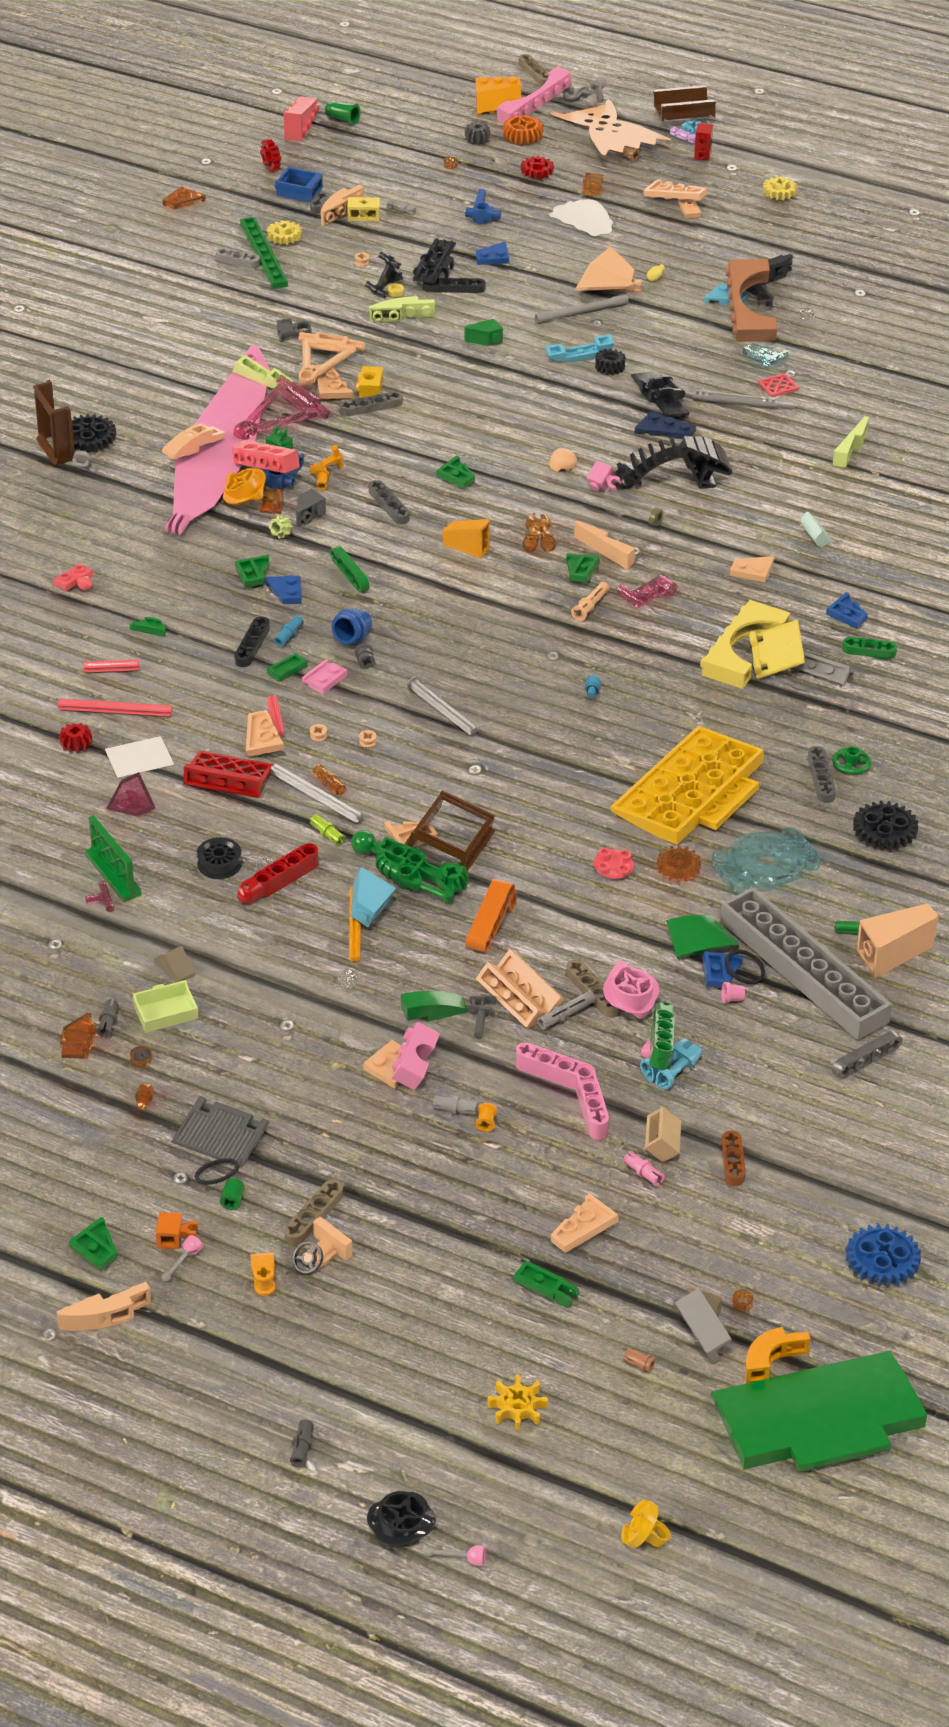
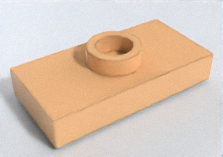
M692 199L678 200L685 219L701 217V211L696 201H692Z

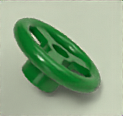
M855 746L838 750L832 758L834 766L846 774H861L866 772L871 766V757L868 753ZM840 756L846 760L845 767L838 761ZM865 763L860 768L851 769L854 765Z

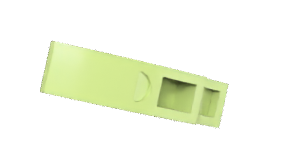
M418 296L390 299L369 306V322H402V318L435 317V299L418 300Z

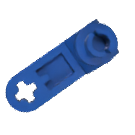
M479 189L474 208L466 207L465 217H473V221L477 224H486L492 222L493 219L500 220L501 210H495L494 206L485 203L486 189Z
M298 452L299 467L287 473L261 469L266 474L265 484L272 490H282L286 486L292 488L295 484L294 476L303 466L304 454Z

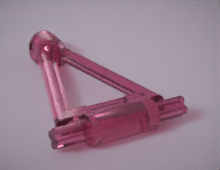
M280 375L279 379L276 380L278 383L276 387L247 419L235 425L233 434L239 439L246 440L253 437L258 431L274 428L277 425L282 426L314 418L318 414L327 419L331 411L321 404V400L298 382H291L283 375ZM278 396H281L301 412L255 424V421Z

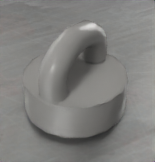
M77 451L73 456L72 463L77 468L84 469L89 466L91 459L87 452Z

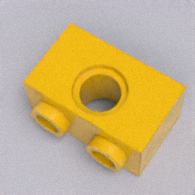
M362 366V372L358 373V382L356 383V392H359V398L381 394L383 367Z

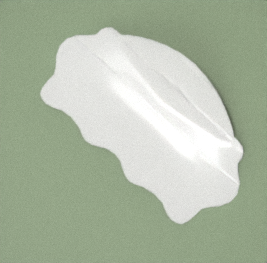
M595 200L569 201L564 205L554 207L553 212L549 214L550 217L560 219L563 223L574 225L578 230L586 231L591 236L608 234L612 231V220L609 219L604 207Z

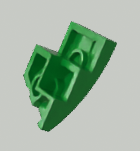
M687 915L666 920L678 960L695 954L703 956L704 951L715 952L720 950L722 953L740 947L739 943L711 915Z

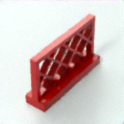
M199 750L190 764L186 763L184 766V784L259 798L261 788L270 776L271 767L274 764Z

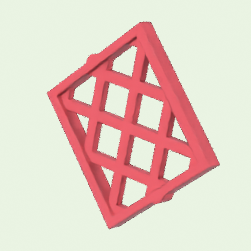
M785 373L758 381L771 397L799 390V387Z

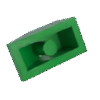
M495 319L464 326V341L484 346L502 343L503 328Z

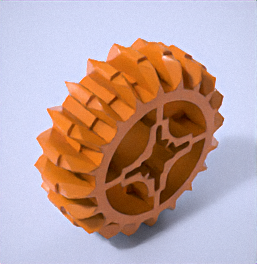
M518 115L505 120L502 132L506 141L516 145L534 144V142H538L541 139L544 128L540 119L530 117V115Z

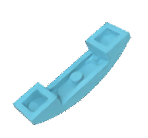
M608 334L594 337V343L565 349L562 344L546 346V351L549 359L575 362L594 358L600 350H609L615 345L611 335Z

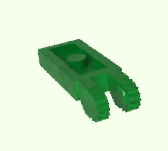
M525 1261L513 1276L514 1282L555 1300L557 1304L563 1305L566 1308L570 1307L573 1302L571 1297L576 1298L580 1294L577 1286L528 1261Z

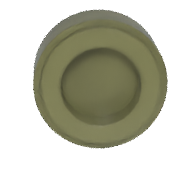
M655 507L651 511L649 516L650 525L658 526L663 519L662 509Z

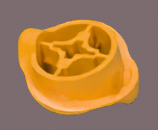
M248 468L239 473H228L226 475L223 499L226 503L232 505H241L250 500H261L264 495L263 489L266 474L263 470L257 468Z

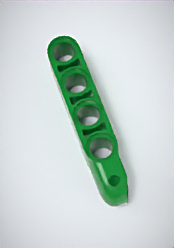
M659 1002L654 1009L650 1038L649 1063L652 1067L661 1070L668 1068L674 1048L675 1015L673 1014V1005L666 1002Z

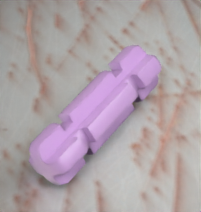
M677 127L670 129V135L692 144L695 143L696 135L682 129L679 130Z

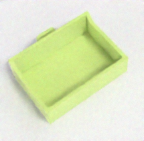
M186 980L169 985H156L152 989L133 994L134 1009L145 1033L199 1019L198 1007L191 995Z

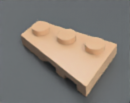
M333 367L319 375L316 379L319 399L353 398L354 392L347 388L345 381H341L340 375Z
M268 711L249 713L246 739L247 756L284 750V744Z
M589 1193L585 1197V1202L574 1209V1214L569 1219H565L551 1234V1242L567 1253L619 1222L618 1214Z

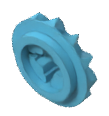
M689 120L684 122L682 130L696 135L698 123H701V121Z

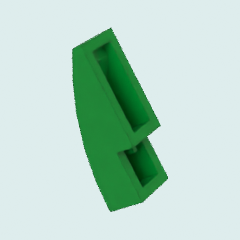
M416 991L401 994V1008L407 1021L426 1017L429 1022L468 1012V1008L459 994L444 991Z

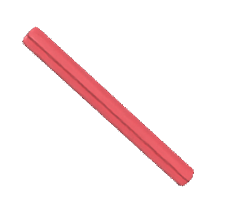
M77 699L58 700L59 710L170 717L172 714L171 705Z

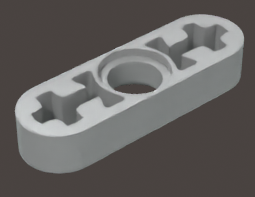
M224 247L216 250V260L219 262L247 268H257L260 266V256L257 254Z

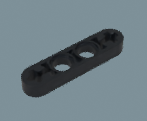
M438 278L435 284L422 282V288L425 292L482 293L486 290V281L481 278Z
M256 617L252 621L234 655L235 664L238 667H248L254 660L270 630V621L267 617Z

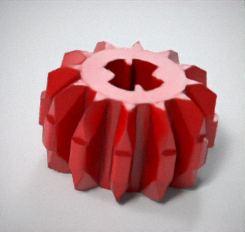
M81 722L79 724L73 723L72 725L66 724V727L61 728L59 742L63 750H68L69 753L76 751L78 754V751H85L86 748H90L92 733L88 725H83Z

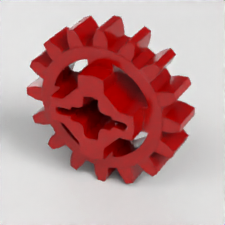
M272 138L262 140V150H260L262 163L264 166L267 165L269 172L279 171L280 161L282 160L279 147L275 145Z
M531 156L530 159L522 160L521 173L525 177L544 179V177L553 175L554 164L550 159Z

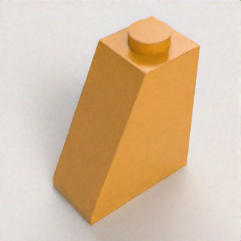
M490 520L452 521L443 529V545L481 558L489 550Z

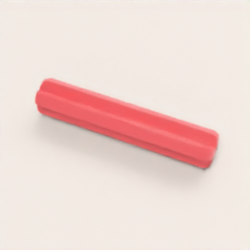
M139 660L85 661L83 663L85 673L138 671L140 668Z
M275 695L268 696L267 704L270 717L279 736L282 737L284 735V727L278 699Z

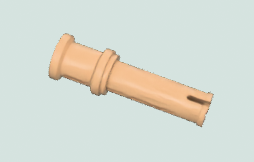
M600 582L587 598H582L579 601V605L574 606L571 610L573 618L577 621L585 620L587 614L594 610V605L610 589L609 585L606 582Z

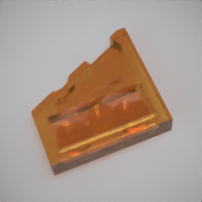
M181 186L162 201L164 206L176 210L184 206L193 205L195 200L204 202L206 201V196Z

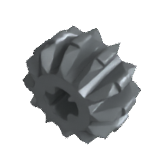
M471 122L466 125L465 139L467 142L479 145L489 141L490 127H488V124Z

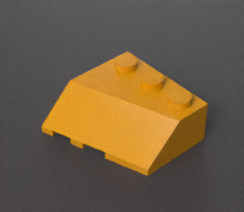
M497 76L494 78H475L477 116H481L483 112L493 114L497 107L505 101L521 99L520 77L502 78Z

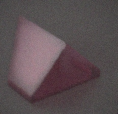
M138 772L120 781L106 809L140 816L156 807Z

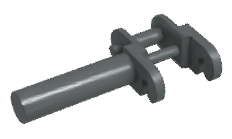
M481 994L480 996H471L469 998V1002L472 1005L468 1007V1011L472 1014H477L475 1038H482L485 1017H488L489 1012H491V1016L495 1015L493 1008L484 1007L485 1004H490L491 999L493 1000L492 1003L497 1002V998L494 995Z

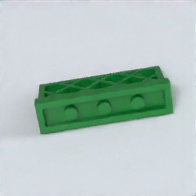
M94 815L88 817L91 848L85 850V856L123 903L141 896V888L134 881L132 860Z

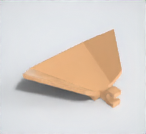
M609 247L589 264L576 290H613L628 293V291L641 293L642 287H637L636 285L641 286L642 280H634L632 282L635 269L612 247Z

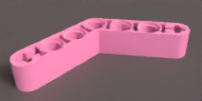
M531 1043L519 1044L516 1047L515 1065L517 1069L576 1090L589 1136L596 1140L606 1138L608 1135L609 1115L594 1067Z

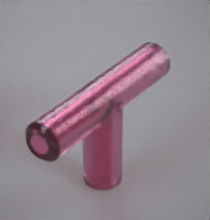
M102 880L98 883L101 893L86 896V903L104 901L106 911L112 912L114 910L113 902L106 881Z

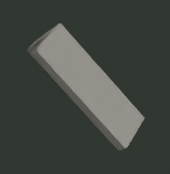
M804 652L805 663L792 667L793 669L842 685H846L849 674L854 673V669L850 666Z
M696 1289L676 1301L675 1304L712 1364H715L721 1360L716 1350L731 1342L732 1339L701 1290Z

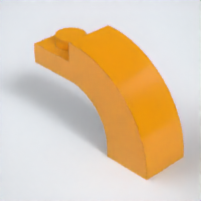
M783 1327L769 1330L756 1338L749 1347L746 1356L745 1384L768 1379L771 1363L779 1358L809 1354V1333L794 1332L785 1334Z

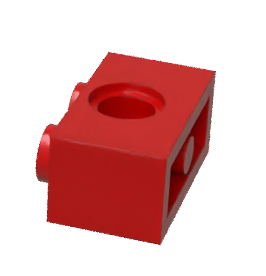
M698 123L695 136L694 160H710L713 139L712 124Z

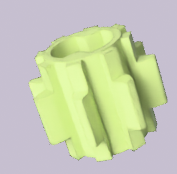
M282 515L277 516V519H271L269 529H271L272 536L278 535V538H284L285 535H290L292 525L289 518H284Z

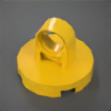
M644 1499L631 1511L630 1515L633 1518L629 1525L624 1524L621 1534V1541L629 1547L637 1548L644 1541L655 1547H662L670 1539L669 1529L657 1520L659 1510L654 1502Z

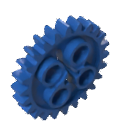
M877 1223L875 1229L868 1225L867 1231L860 1228L859 1234L854 1232L853 1238H849L846 1247V1261L849 1262V1268H854L853 1274H861L860 1280L868 1278V1284L877 1281L878 1287L881 1286L882 1282L886 1283L887 1287H890L891 1282L899 1286L900 1280L907 1283L908 1277L914 1278V1273L918 1272L921 1262V1249H918V1242H913V1236L906 1237V1230L899 1233L897 1226L892 1230L889 1224H886L885 1228H881V1225Z

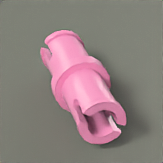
M633 1151L628 1152L631 1157L628 1154L625 1155L623 1162L633 1168L638 1176L645 1177L655 1186L663 1183L665 1175L655 1169L650 1161L643 1160Z

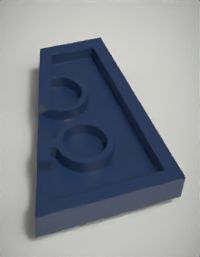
M650 411L635 427L634 434L649 432L650 436L666 434L668 438L683 439L684 436H692L696 432V426Z

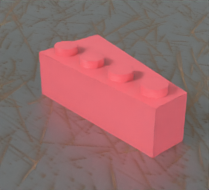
M299 97L291 104V107L287 108V111L283 112L284 139L302 141L307 136L308 129L311 128L316 114L319 113V105H317L316 98Z

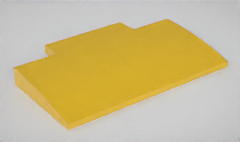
M697 726L610 807V810L635 826L676 845L699 824L717 830L759 789V782L748 777L764 762V750Z

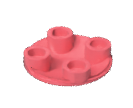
M601 848L594 858V867L604 877L620 879L632 873L634 862L628 850L620 851Z

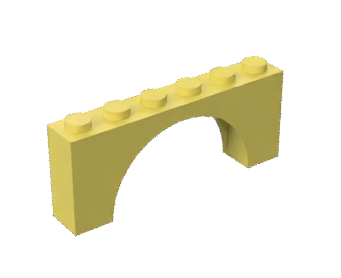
M749 600L745 606H742L738 616L733 618L731 625L726 627L724 634L718 637L716 644L711 646L707 656L702 658L700 663L702 676L743 689L751 679L752 664L738 657L733 652L732 646L738 641L749 637L751 631L757 634L790 622L791 613Z

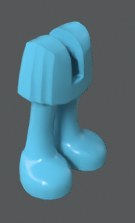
M684 1038L674 1044L669 1066L674 1062L676 1063L670 1069L661 1070L652 1067L649 1063L650 1058H644L640 1062V1068L648 1081L652 1083L656 1080L658 1088L668 1089L673 1085L674 1077L684 1067L688 1066L691 1069L696 1064L702 1054V1049L696 1044L692 1045L690 1040Z

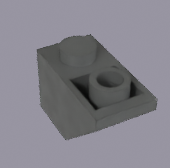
M310 489L298 495L296 507L297 526H301L326 513V498L315 490Z

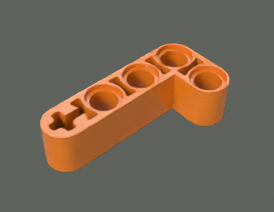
M495 878L492 880L467 935L465 943L467 948L484 953L488 952L505 912H512L515 907L517 895L513 883Z

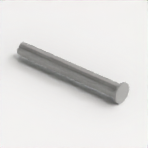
M414 676L407 682L408 690H413L467 734L473 735L477 732L475 724L422 684L418 677Z

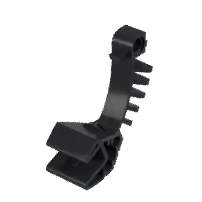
M684 436L679 446H676L674 438H669L671 447L666 449L663 441H658L661 451L655 453L652 444H648L651 454L648 458L642 447L639 448L638 452L641 463L633 452L630 454L634 470L626 464L619 462L616 464L618 469L614 472L615 476L621 480V484L617 482L616 484L623 489H629L636 483L641 486V478L659 465L674 459L683 458L686 467L692 471L699 489H707L717 486L713 477L714 471L731 475L732 469L725 450L718 443L711 441L707 437L695 436L693 438V436Z

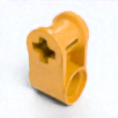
M274 1253L250 1254L256 1293L261 1296L271 1295L276 1288Z

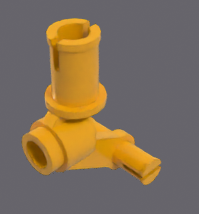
M337 445L331 447L333 455L310 465L311 475H315L317 478L316 488L318 490L327 489V480L330 474L326 467L336 463L339 469L344 467L343 455L339 452Z

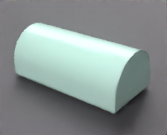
M806 512L802 516L801 524L817 546L822 547L832 541L831 537L812 514Z

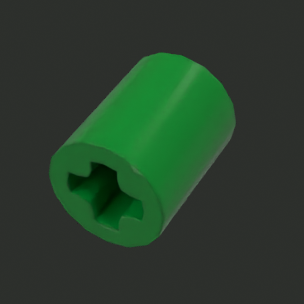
M236 1178L226 1180L220 1198V1204L223 1208L227 1210L239 1208L245 1185L241 1180Z

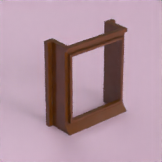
M706 85L653 90L654 108L661 121H664V119L675 120L707 117L709 115L716 118L715 99L707 100Z
M50 379L46 380L45 383L33 385L39 434L36 440L54 466L72 462L75 451L71 409L69 406L54 409L53 388ZM52 437L53 448L46 438Z
M441 790L440 795L404 844L413 847L417 840H420L461 860V866H466L468 872L495 832V829L492 828L495 815ZM443 800L486 820L465 851L424 832L441 808Z

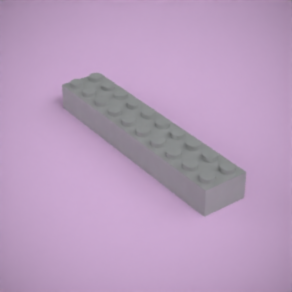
M754 887L721 903L720 922L857 1040L890 1022L892 1004Z

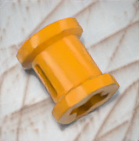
M482 1103L478 1107L479 1118L475 1122V1127L481 1132L487 1133L495 1128L494 1117L497 1115V1108L493 1104Z

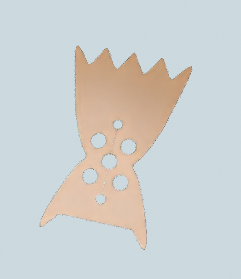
M607 100L605 105L567 114L550 112L556 117L590 126V137L604 156L608 150L623 152L624 146L639 148L640 142L655 145L656 138L671 140L644 127L616 120L617 113L610 100ZM608 115L610 118L603 119L601 116ZM592 119L593 122L587 123L584 122V120ZM606 121L607 124L601 125L598 124V122ZM620 123L622 126L614 127L613 124ZM603 127L605 130L598 131L595 128Z

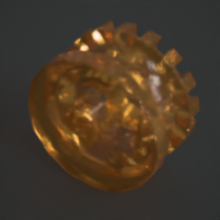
M450 156L444 159V167L446 169L452 170L457 168L456 157Z
M744 1289L735 1291L732 1297V1307L739 1312L750 1310L753 1305V1295L751 1292ZM739 1298L741 1300L746 1299L747 1302L745 1303L744 1301H742L741 1303H739L738 1300Z

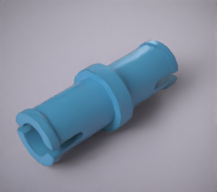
M295 615L288 624L282 627V631L274 638L275 644L283 647L290 638L296 635L299 627L304 624L303 619Z

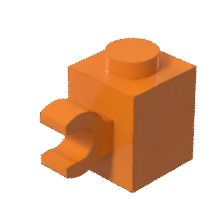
M159 1212L156 1228L157 1248L180 1249L182 1238H187L189 1235L197 1237V1233L194 1230H198V1222L188 1221L183 1224L182 1213Z

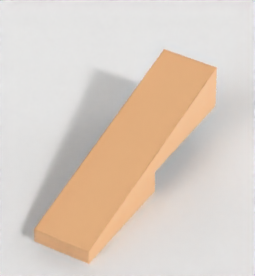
M580 521L575 522L574 537L625 569H628L634 563V547L608 538V532Z

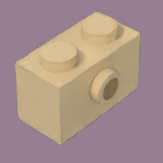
M663 1106L647 1116L645 1149L661 1162H665L679 1154L681 1120Z

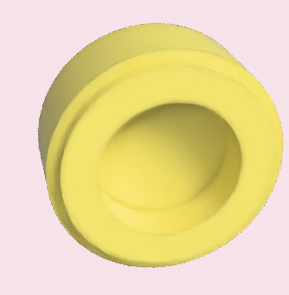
M398 283L389 285L388 295L391 297L403 296L404 286Z

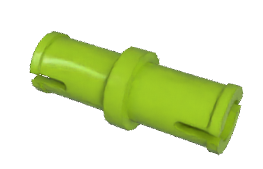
M319 814L311 817L310 824L319 830L324 838L330 839L336 846H341L344 843L346 837L336 830L331 822L325 821Z

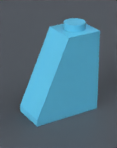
M361 867L353 882L351 917L369 927L390 902L396 888Z

